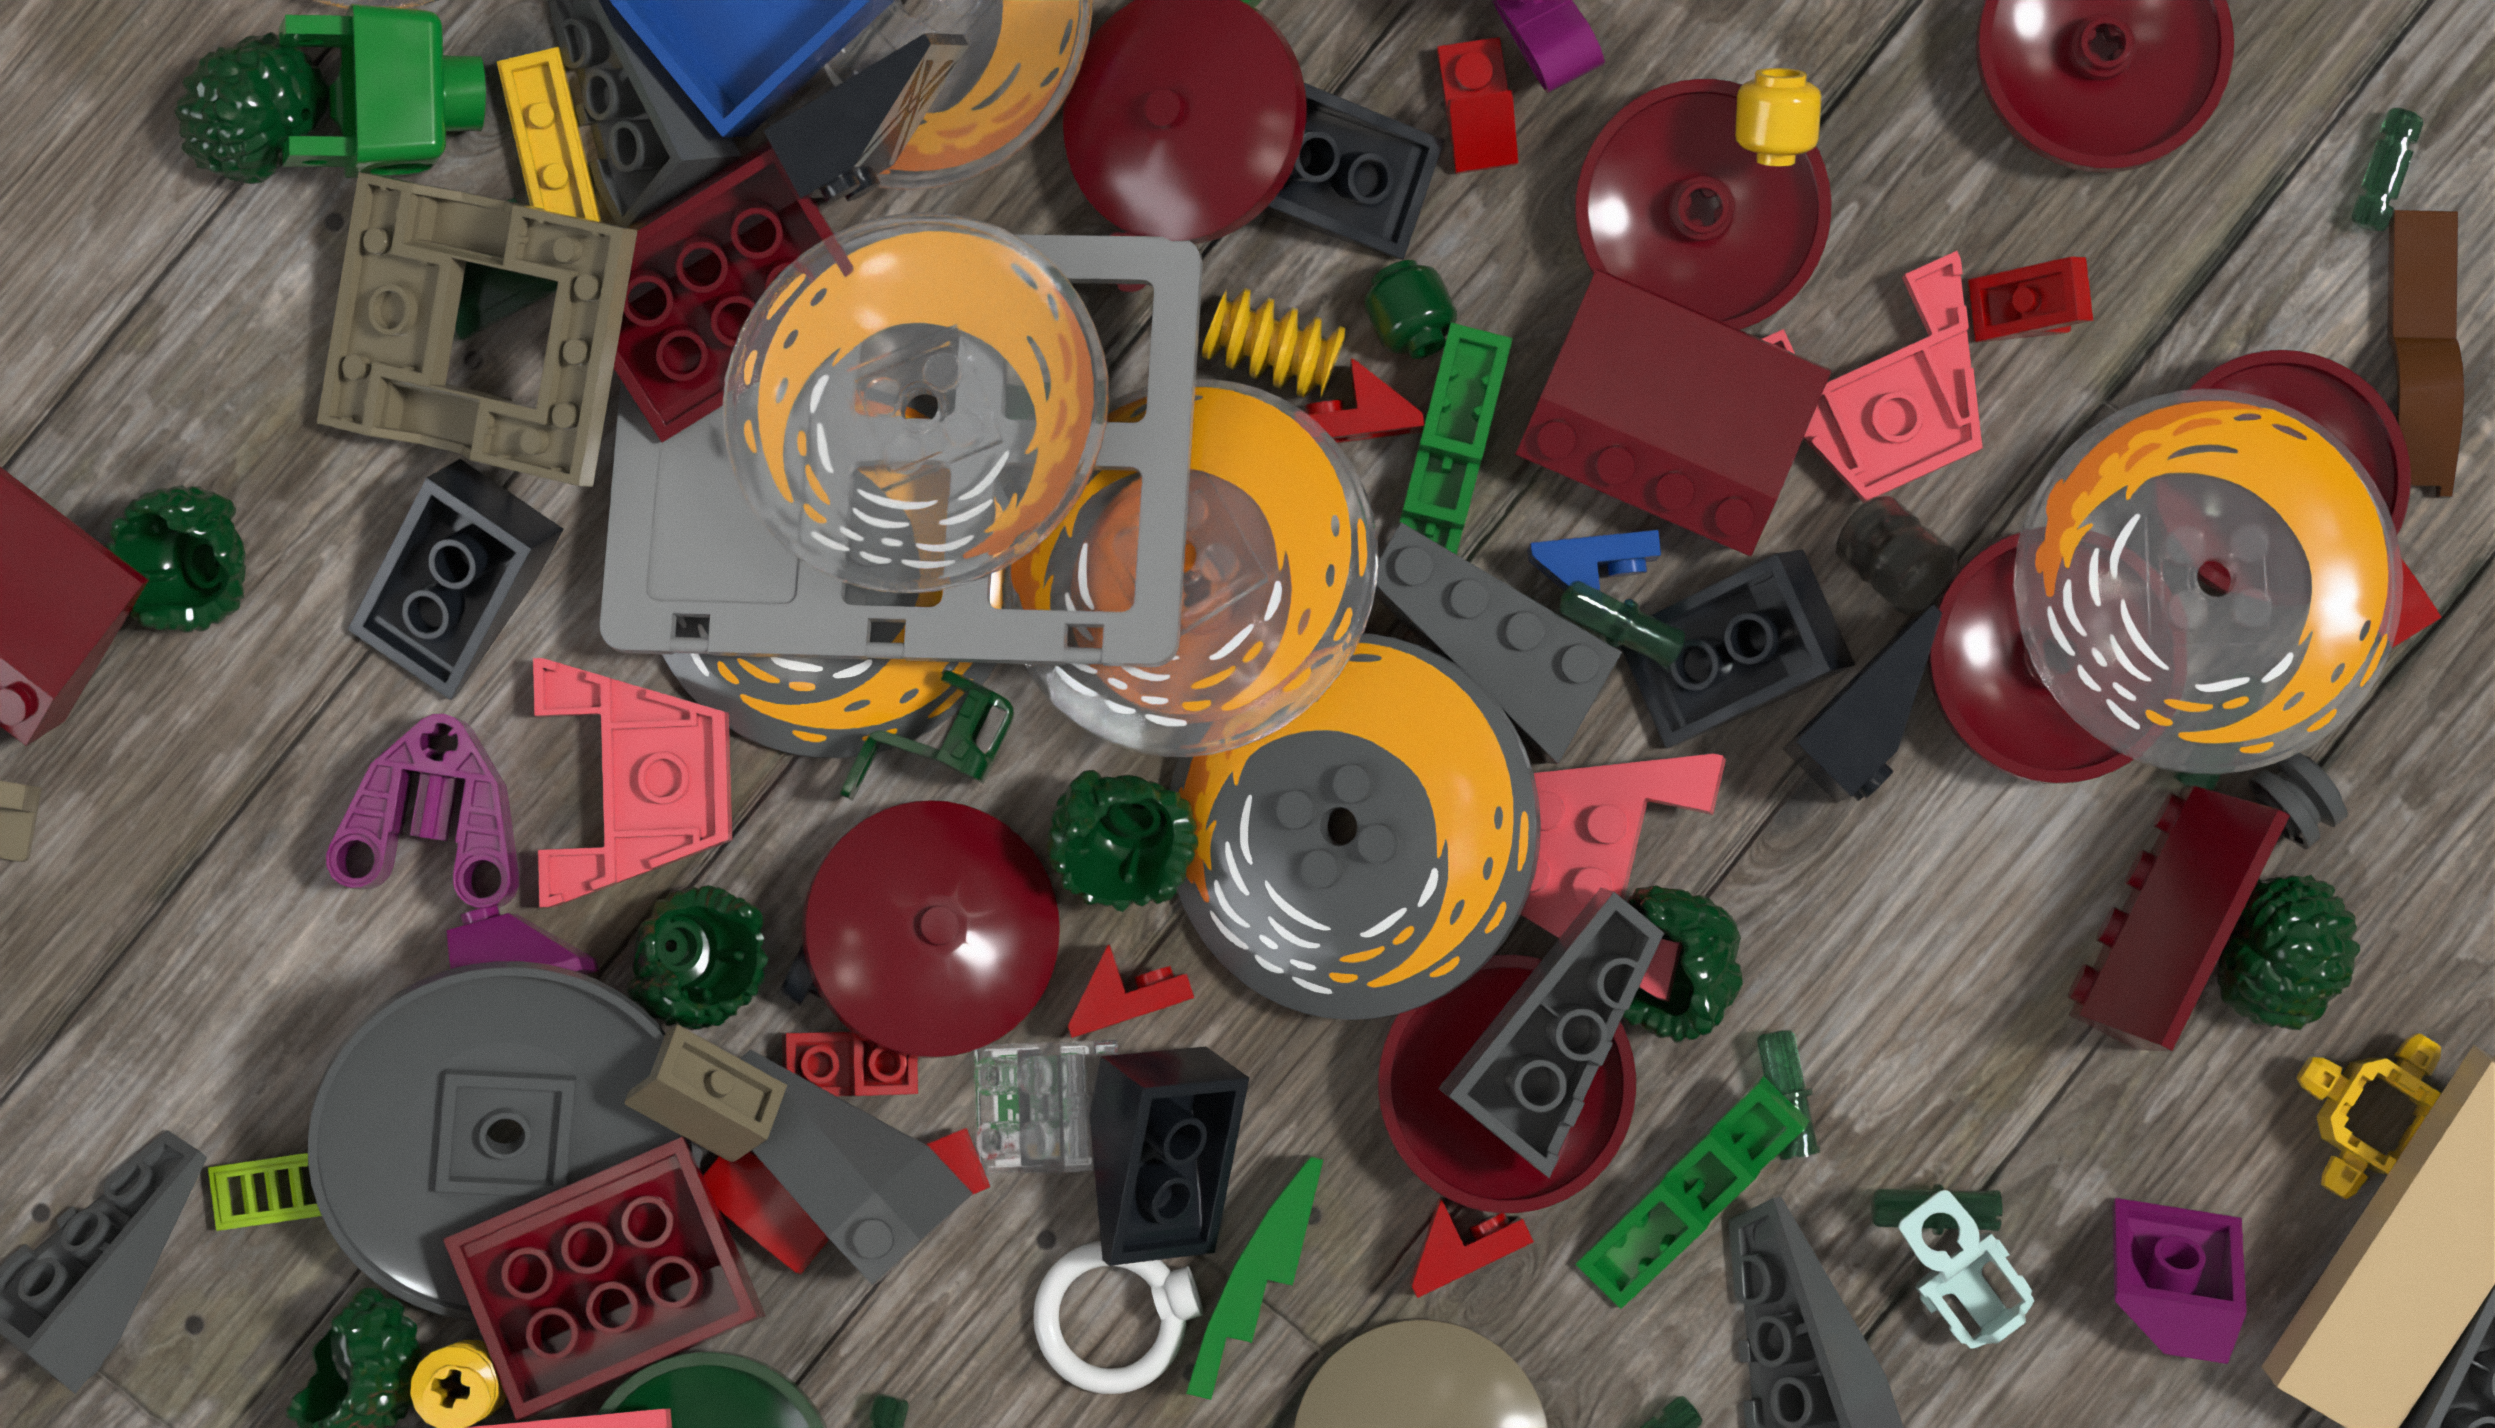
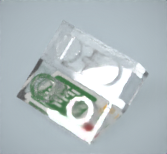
M1117 1040L988 1044L985 1047L974 1050L976 1146L984 1172L1062 1173L1094 1171L1090 1125L1091 1105L1101 1056L1118 1055Z

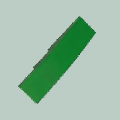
M1451 323L1399 523L1402 522L1457 555L1513 338Z
M1763 1076L1578 1259L1575 1265L1622 1309L1708 1228L1711 1221L1757 1178L1760 1171L1805 1130L1810 1121Z
M1313 1155L1307 1158L1269 1206L1236 1260L1206 1326L1186 1394L1211 1400L1226 1338L1230 1337L1252 1343L1267 1280L1293 1286L1323 1158Z

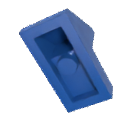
M1658 530L1533 542L1527 548L1528 561L1597 618L1602 614L1598 567L1608 566L1610 577L1647 573L1646 562L1657 561L1661 556Z

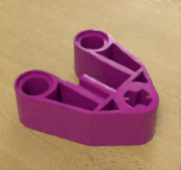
M1491 0L1498 15L1546 93L1605 65L1602 50L1590 25L1572 0Z
M444 713L431 714L421 719L370 764L326 853V867L335 881L349 888L373 889L382 885L391 875L395 863L399 834L403 835L413 772L420 773L410 836L448 841L458 779L465 780L455 839L458 847L453 871V886L458 897L468 905L476 908L503 907L516 896L520 885L507 786L473 728L465 721ZM446 727H452L453 729L448 735L458 739V747L456 751H446L443 755V761H438L436 758L441 753L431 749L432 738L443 737ZM365 842L372 848L375 863L372 870L366 876L355 878L348 871L346 856L354 845ZM485 862H492L498 867L502 882L499 890L494 895L482 898L475 893L472 887V875L479 865Z

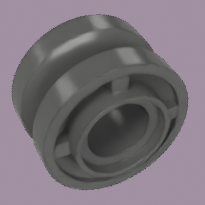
M2289 747L2276 757L2279 771L2276 775L2262 769L2250 778L2248 783L2256 803L2279 809L2290 815L2281 835L2293 841L2301 848L2308 849L2320 839L2318 823L2322 822L2330 827H2335L2348 817V812L2339 790L2324 770L2308 756H2304L2298 750Z

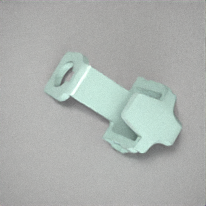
M1947 1190L1936 1192L1900 1220L1898 1228L1919 1261L1932 1269L1915 1286L1920 1293L1919 1298L1931 1314L1936 1310L1950 1325L1949 1330L1960 1343L1966 1344L1970 1349L1985 1344L1999 1343L2026 1322L2025 1314L2035 1301L2031 1296V1288L2024 1277L2018 1275L2006 1259L2010 1254L2000 1240L1995 1239L1988 1232L1979 1235L1974 1219L1951 1192ZM1947 1213L1955 1219L1958 1225L1959 1235L1956 1242L1961 1249L1951 1256L1946 1251H1936L1929 1248L1922 1238L1921 1229L1923 1223L1932 1214ZM1989 1261L1998 1267L2022 1299L2014 1307L2006 1308L1983 1277L1982 1269ZM1944 1295H1955L1980 1326L1981 1331L1975 1337H1971L1942 1298Z

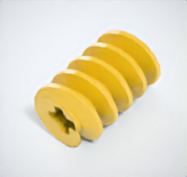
M1244 288L1232 302L1227 300V290H1225L1202 347V357L1211 360L1222 347H1225V365L1227 368L1234 370L1248 356L1249 375L1251 378L1258 379L1269 366H1273L1274 387L1281 389L1295 375L1297 376V396L1305 398L1318 384L1321 386V398L1345 339V328L1342 326L1337 327L1325 340L1321 338L1322 318L1315 316L1303 330L1298 329L1297 308L1291 307L1278 321L1274 319V299L1268 297L1256 311L1250 310L1251 290Z
M462 1340L431 1352L418 1364L411 1380L410 1395L415 1410L426 1423L436 1428H465L492 1415L504 1404L507 1398L486 1344L481 1340ZM462 1372L461 1383L470 1387V1393L461 1396L462 1385L452 1381L453 1375Z

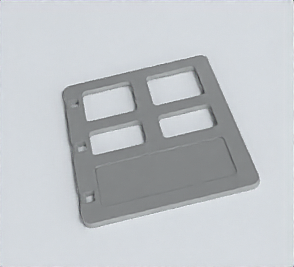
M834 232L848 255L877 241L901 234H908ZM972 234L994 240L1016 250L1038 265L1052 278L1054 283L1147 284L1154 288L1146 414L1142 420L1135 423L1093 422L1088 445L1078 470L1137 471L1142 475L1134 603L1129 610L1124 612L996 609L991 606L990 595L993 557H989L991 553L968 561L964 557L995 535V533L985 534V532L996 523L999 476L980 496L968 501H959V499L979 487L1008 451L1011 455L1003 471L1009 468L1036 469L1040 448L1028 456L1026 453L1035 438L1038 421L1008 420L1004 418L1003 408L1007 359L991 345L961 331L956 410L952 416L946 419L862 417L859 414L864 341L849 352L837 365L832 367L841 348L836 350L811 374L792 406L785 429L783 464L793 504L786 502L779 493L763 454L757 411L760 383L662 443L621 380L600 615V632L604 641L616 651L637 654L694 653L710 654L712 656L861 660L881 658L905 659L906 661L1066 665L1068 663L1103 664L1104 666L1159 667L1167 664L1176 655L1180 643L1203 270L1202 257L1197 247L1191 241H1170L1164 237ZM1016 263L1012 264L1013 269L1026 282L1036 283L1025 269ZM827 375L829 380L815 413L811 414L810 403L813 389L818 381ZM784 378L780 383L776 395V404H779L786 394L788 387L787 378ZM748 420L751 422L756 454L749 450L743 434L744 424ZM818 424H821L823 427L830 465L834 474H830L825 470L819 456L817 441ZM801 431L806 436V457L800 456L797 447V437ZM807 465L810 466L816 480L827 495L830 506L821 502L812 491L805 474V467ZM864 465L949 468L951 471L948 520L963 516L990 501H994V504L980 516L966 523L947 527L946 545L957 543L972 536L975 539L969 545L945 554V563L956 562V565L944 568L943 595L941 601L936 606H864L846 603L845 586L848 553L834 551L823 546L813 539L811 534L815 533L848 549L849 538L840 532V528L850 531L854 474L859 467ZM804 505L810 506L826 520L827 524L819 525L809 519L803 509ZM676 618H710L708 638L675 637ZM871 622L906 623L904 643L870 642ZM1068 627L1104 628L1102 648L1067 647Z

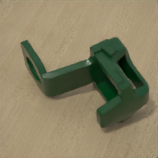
M945 670L941 680L967 693L968 696L942 748L938 750L932 746L886 731H874L869 735L861 748L840 791V795L853 801L872 765L880 744L940 762L984 784L1012 725L1014 707L1006 698L960 674ZM993 706L1006 712V715L989 749L984 754L978 748L976 738Z

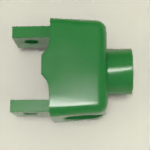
M351 4L345 16H284L279 26V47H336L341 50L340 71L336 80L329 87L330 118L337 124L342 137L289 136L282 147L283 167H344L346 178H358V172L381 176L424 174L433 168L446 148V131H482L486 104L485 71L482 57L443 55L442 23L434 12Z

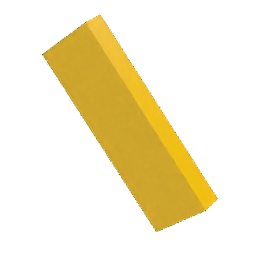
M559 47L497 61L530 206L601 222L561 50Z

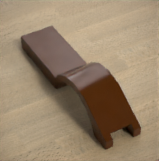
M2394 210L2389 214L2387 342L2392 347L2396 364V420L2407 445L2411 469V486H2436V498H2450L2453 496L2464 410L2463 363L2460 345L2457 341L2458 212Z

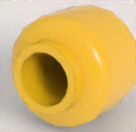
M1786 68L1756 70L1755 79L1745 82L1740 87L1737 95L1736 141L1746 150L1757 153V163L1768 166H1790L1795 164L1796 154L1808 152L1817 145L1820 133L1822 96L1821 91L1815 85L1806 81L1807 74L1805 72Z

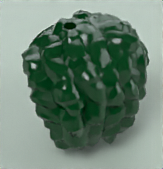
M273 32L262 36H248L233 47L224 48L219 46L216 51H210L201 58L194 72L185 77L182 82L187 93L179 98L177 107L174 110L176 117L181 121L179 124V134L182 138L186 139L182 143L181 149L190 158L195 160L196 166L199 169H207L217 175H223L229 180L244 181L247 184H260L273 176L278 166L283 164L282 147L288 137L308 136L309 132L314 130L318 121L327 110L326 101L329 97V87L323 80L320 69L313 65L309 55L301 51L299 47H279V35Z
M179 485L169 489L158 488L153 492L144 493L137 500L133 499L125 508L124 514L112 521V528L110 529L111 542L106 544V548L149 580L130 611V615L138 624L157 630L177 629L185 633L193 632L194 630L202 632L208 630L211 624H219L223 622L226 616H231L239 610L240 600L244 598L242 583L245 581L246 565L244 562L246 553L244 543L236 531L234 523L231 521L236 514V507L230 499L224 498L214 491L204 490L200 486L186 488L183 485Z
M1086 770L1071 781L1067 790L1059 796L1056 803L1057 808L1051 816V827L1048 832L1046 848L1051 865L1055 872L1061 875V884L1064 889L1069 890L1072 894H1079L1087 905L1098 903L1106 907L1113 906L1120 912H1124L1133 903L1142 907L1150 901L1159 904L1170 900L1176 894L1178 887L1184 883L1187 873L1186 869L1194 860L1195 850L1198 847V837L1195 834L1197 825L1192 817L1191 804L1186 799L1181 798L1180 793L1166 790L1165 787L1156 782H1148L1138 776L1121 775L1102 778L1097 771Z
M2289 875L2285 878H2269L2266 881L2258 879L2219 957L2217 983L2221 987V999L2229 1007H2233L2237 1014L2242 1017H2248L2251 1022L2257 1025L2266 1024L2269 1027L2279 1026L2289 1030H2301L2307 1023L2319 1020L2328 1008V1002L2338 994H2341L2342 989L2350 986L2355 958L2360 952V945L2351 939L2357 930V925L2355 924L2356 917L2350 911L2345 910L2342 898L2333 896L2335 893L2333 885L2327 884L2325 881H2317L2312 875L2305 877Z
M710 885L701 886L699 889L693 887L685 891L671 892L666 896L665 900L658 899L654 904L652 917L641 923L636 934L632 962L635 977L627 983V994L632 1001L637 1002L652 1018H660L669 1027H674L678 1024L685 1029L693 1031L711 1026H720L725 1023V1020L729 1017L737 1015V1010L741 1006L748 1005L751 1002L752 997L758 993V987L764 982L763 968L767 965L769 958L761 948L764 940L760 932L763 926L761 911L749 902H746L745 899L737 898L723 888H715Z
M1657 885L1635 888L1633 895L1629 897L1627 903L1664 932L1662 939L1680 943L1682 949L1669 1002L1659 1000L1639 987L1629 1009L1625 1010L1622 1017L1626 1018L1630 1025H1639L1642 1029L1654 1034L1658 1038L1670 1037L1674 1043H1681L1685 1038L1695 1040L1700 1035L1704 1036L1711 1033L1713 1027L1720 1024L1726 1008L1733 1004L1743 985L1741 965L1735 962L1741 939L1736 922L1723 907L1715 905L1707 897L1701 895L1692 896L1688 891L1682 889L1662 888Z
M371 1287L361 1289L353 1295L352 1300L343 1308L342 1312L332 1318V1327L328 1330L327 1334L312 1348V1357L316 1364V1371L308 1380L307 1387L292 1397L290 1405L286 1407V1418L296 1421L298 1428H385L395 1426L399 1419L406 1418L409 1407L413 1406L410 1395L411 1380L419 1364L418 1359L422 1355V1350L415 1338L417 1324L409 1317L403 1315L405 1309L402 1303L392 1298L386 1299L379 1289Z

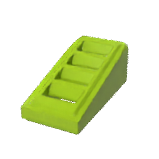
M308 1153L208 1167L216 1231L322 1216L317 1203L306 1204L302 1167L309 1166ZM288 1169L293 1202V1207L282 1208L278 1170ZM264 1172L269 1210L258 1212L253 1174ZM240 1176L245 1214L233 1215L228 1177Z

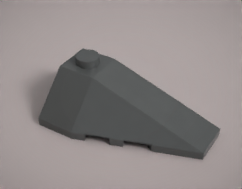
M548 0L564 65L570 69H576L583 96V103L575 106L580 126H591L599 159L590 162L594 181L617 226L630 227L741 157L733 138L722 137L609 0Z
M751 1049L740 1058L787 1085L768 1139L752 1151L825 1235L872 1285L880 1282L973 1194L928 1145L880 1121L873 1115L847 1103Z
M166 1130L107 1178L104 1194L81 1212L72 1206L59 1216L56 1221L61 1228L35 1250L24 1244L8 1257L0 1267V1336L43 1371L76 1394L87 1379L100 1369L104 1359L118 1344L207 1157L195 1147Z
M1782 1197L1772 1198L1729 1219L1735 1297L1744 1304L1747 1336L1746 1340L1738 1341L1740 1362H1749L1752 1399L1743 1401L1746 1427L1904 1428L1886 1374Z

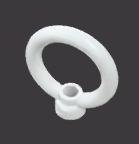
M1096 1241L1071 1250L1061 1257L1047 1272L1040 1284L1035 1299L1033 1313L1034 1330L1044 1357L1051 1367L1065 1380L1079 1388L1094 1393H1127L1150 1384L1168 1369L1183 1343L1186 1320L1203 1316V1307L1195 1279L1188 1266L1170 1271L1161 1260L1114 1265L1138 1274L1150 1285L1154 1303L1161 1319L1160 1330L1151 1349L1133 1364L1121 1368L1108 1369L1084 1362L1070 1350L1062 1336L1059 1325V1309L1064 1293L1077 1277L1091 1269L1109 1266L1102 1261L1101 1241Z

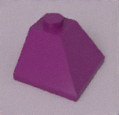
M498 906L480 908L460 915L463 926L446 930L450 969L495 961H524L549 964L570 969L584 975L599 971L596 958L518 914L507 913L500 915Z
M2115 1198L2112 1205L2115 1302L2164 1354L2228 1364L2247 1313L2242 1218Z

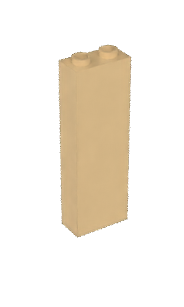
M2472 1046L2261 1366L2277 1388L2346 1428H2399L2495 1285V1055L2492 1056L2479 1047Z

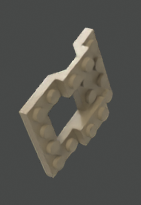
M358 172L317 424L372 437L422 444L462 454L471 461L571 485L593 487L638 230L444 187L423 185L391 177ZM466 261L558 281L537 407L513 402L511 398L446 384Z

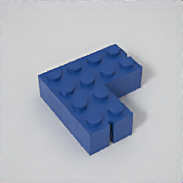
M895 0L609 1L722 137H748Z

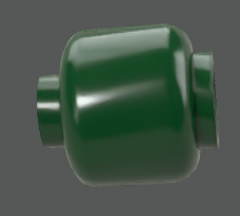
M1408 259L1393 263L1376 273L1371 279L1372 287L1366 294L1364 306L1381 345L1391 353H1410L1413 359L1425 358L1441 350L1445 346V336L1448 334L1450 324H1456L1457 310L1438 271L1431 266L1418 265L1415 260Z

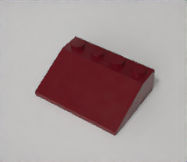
M769 141L628 227L638 231L614 369L663 443L760 383L766 354L778 326L789 308L818 276L835 263H837L845 277L854 271V266L847 257L848 254L814 198L800 199ZM805 274L804 281L775 314L767 320L766 317L769 309L776 298L797 276ZM823 288L817 292L810 305L815 306L821 302L827 293V289ZM794 330L789 334L784 342V349H788L793 345L798 336V330ZM756 350L757 356L752 377L747 386L744 382V367L749 354Z
M1596 268L1515 455L1751 557L1776 504L1832 370Z
M0 467V727L27 746L65 722L149 580L2 467Z
M2198 786L2182 788L2179 796L2170 793L2163 802L2153 824V827L2161 830L2151 852L2149 853L2142 849L2128 871L2125 884L2133 888L2122 910L2112 907L2099 929L2096 941L2104 944L2094 966L2091 967L2084 964L2070 987L2068 998L2075 1001L2069 1016L2136 1050L2173 1051L2290 815L2279 809Z
M684 1137L673 1140L443 1239L516 1420L530 1418L766 1316L738 1248Z

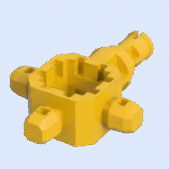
M2415 1033L2406 1038L2394 1054L2399 1059L2396 1064L2387 1058H2367L2350 1062L2341 1075L2343 1068L2325 1058L2309 1057L2297 1075L2296 1079L2304 1090L2318 1100L2323 1101L2325 1097L2327 1098L2316 1116L2321 1138L2339 1149L2341 1153L2338 1157H2330L2322 1173L2321 1185L2342 1199H2348L2358 1192L2368 1178L2364 1174L2366 1168L2375 1173L2389 1174L2441 1095L2439 1091L2421 1081L2424 1075L2431 1076L2441 1058V1046L2420 1033ZM2375 1077L2380 1078L2410 1097V1101L2418 1105L2413 1112V1115L2416 1116L2415 1120L2406 1129L2398 1142L2397 1149L2389 1151L2387 1155L2382 1154L2352 1135L2353 1132L2344 1127L2349 1120V1117L2346 1116L2349 1109L2357 1101L2366 1082L2373 1081Z

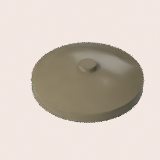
M1423 1318L1403 1319L1372 1327L1341 1345L1319 1367L1309 1382L1299 1404L1294 1428H1548L1541 1401L1532 1383L1514 1359L1499 1345L1470 1328L1452 1322Z

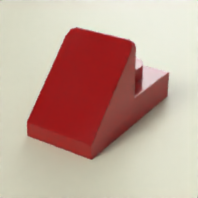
M1500 37L1437 46L1436 52L1455 174L1518 165L1512 90H1508Z
M2070 256L1968 279L1975 342L2064 334L2071 331V325L2093 321L2086 257Z
M1353 358L1350 361V372L1355 409L1344 410L1343 401L1341 400L1322 401L1305 405L1306 415L1294 416V420L1311 435L1319 446L1422 433L1424 428L1423 413Z
M1110 944L1107 945L1068 1024L1071 1037L1075 1038L1194 999L1195 996L1188 974L1174 977L1171 965L1134 977L1138 989L1126 993Z
M1438 1198L1410 1281L1416 1297L1419 1298L1533 1243L1534 1241L1523 1218L1519 1216L1508 1221L1505 1213L1495 1214L1471 1226L1469 1229L1474 1238L1463 1243L1442 1199Z

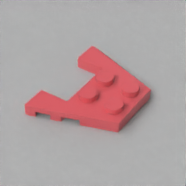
M1957 251L1908 272L1902 277L1929 337L1827 382L1803 439L1863 503L1972 455L1983 448L1974 369L1971 368L1967 330L1969 325L1967 307L1964 306L1962 264ZM1784 329L1762 338L1766 342L1795 354Z
M533 658L534 715L537 717L601 715L604 847L538 850L540 908L560 906L732 841L729 713L548 659Z
M1705 754L1534 773L1540 806V850L1534 880L1520 915L1555 937L1560 938L1600 888L1614 891L1622 899H1625L1647 803L1654 802L1713 815L1726 762L1725 757L1718 754ZM1661 939L1639 986L1659 1000L1666 1002L1670 1000L1682 949L1680 943Z

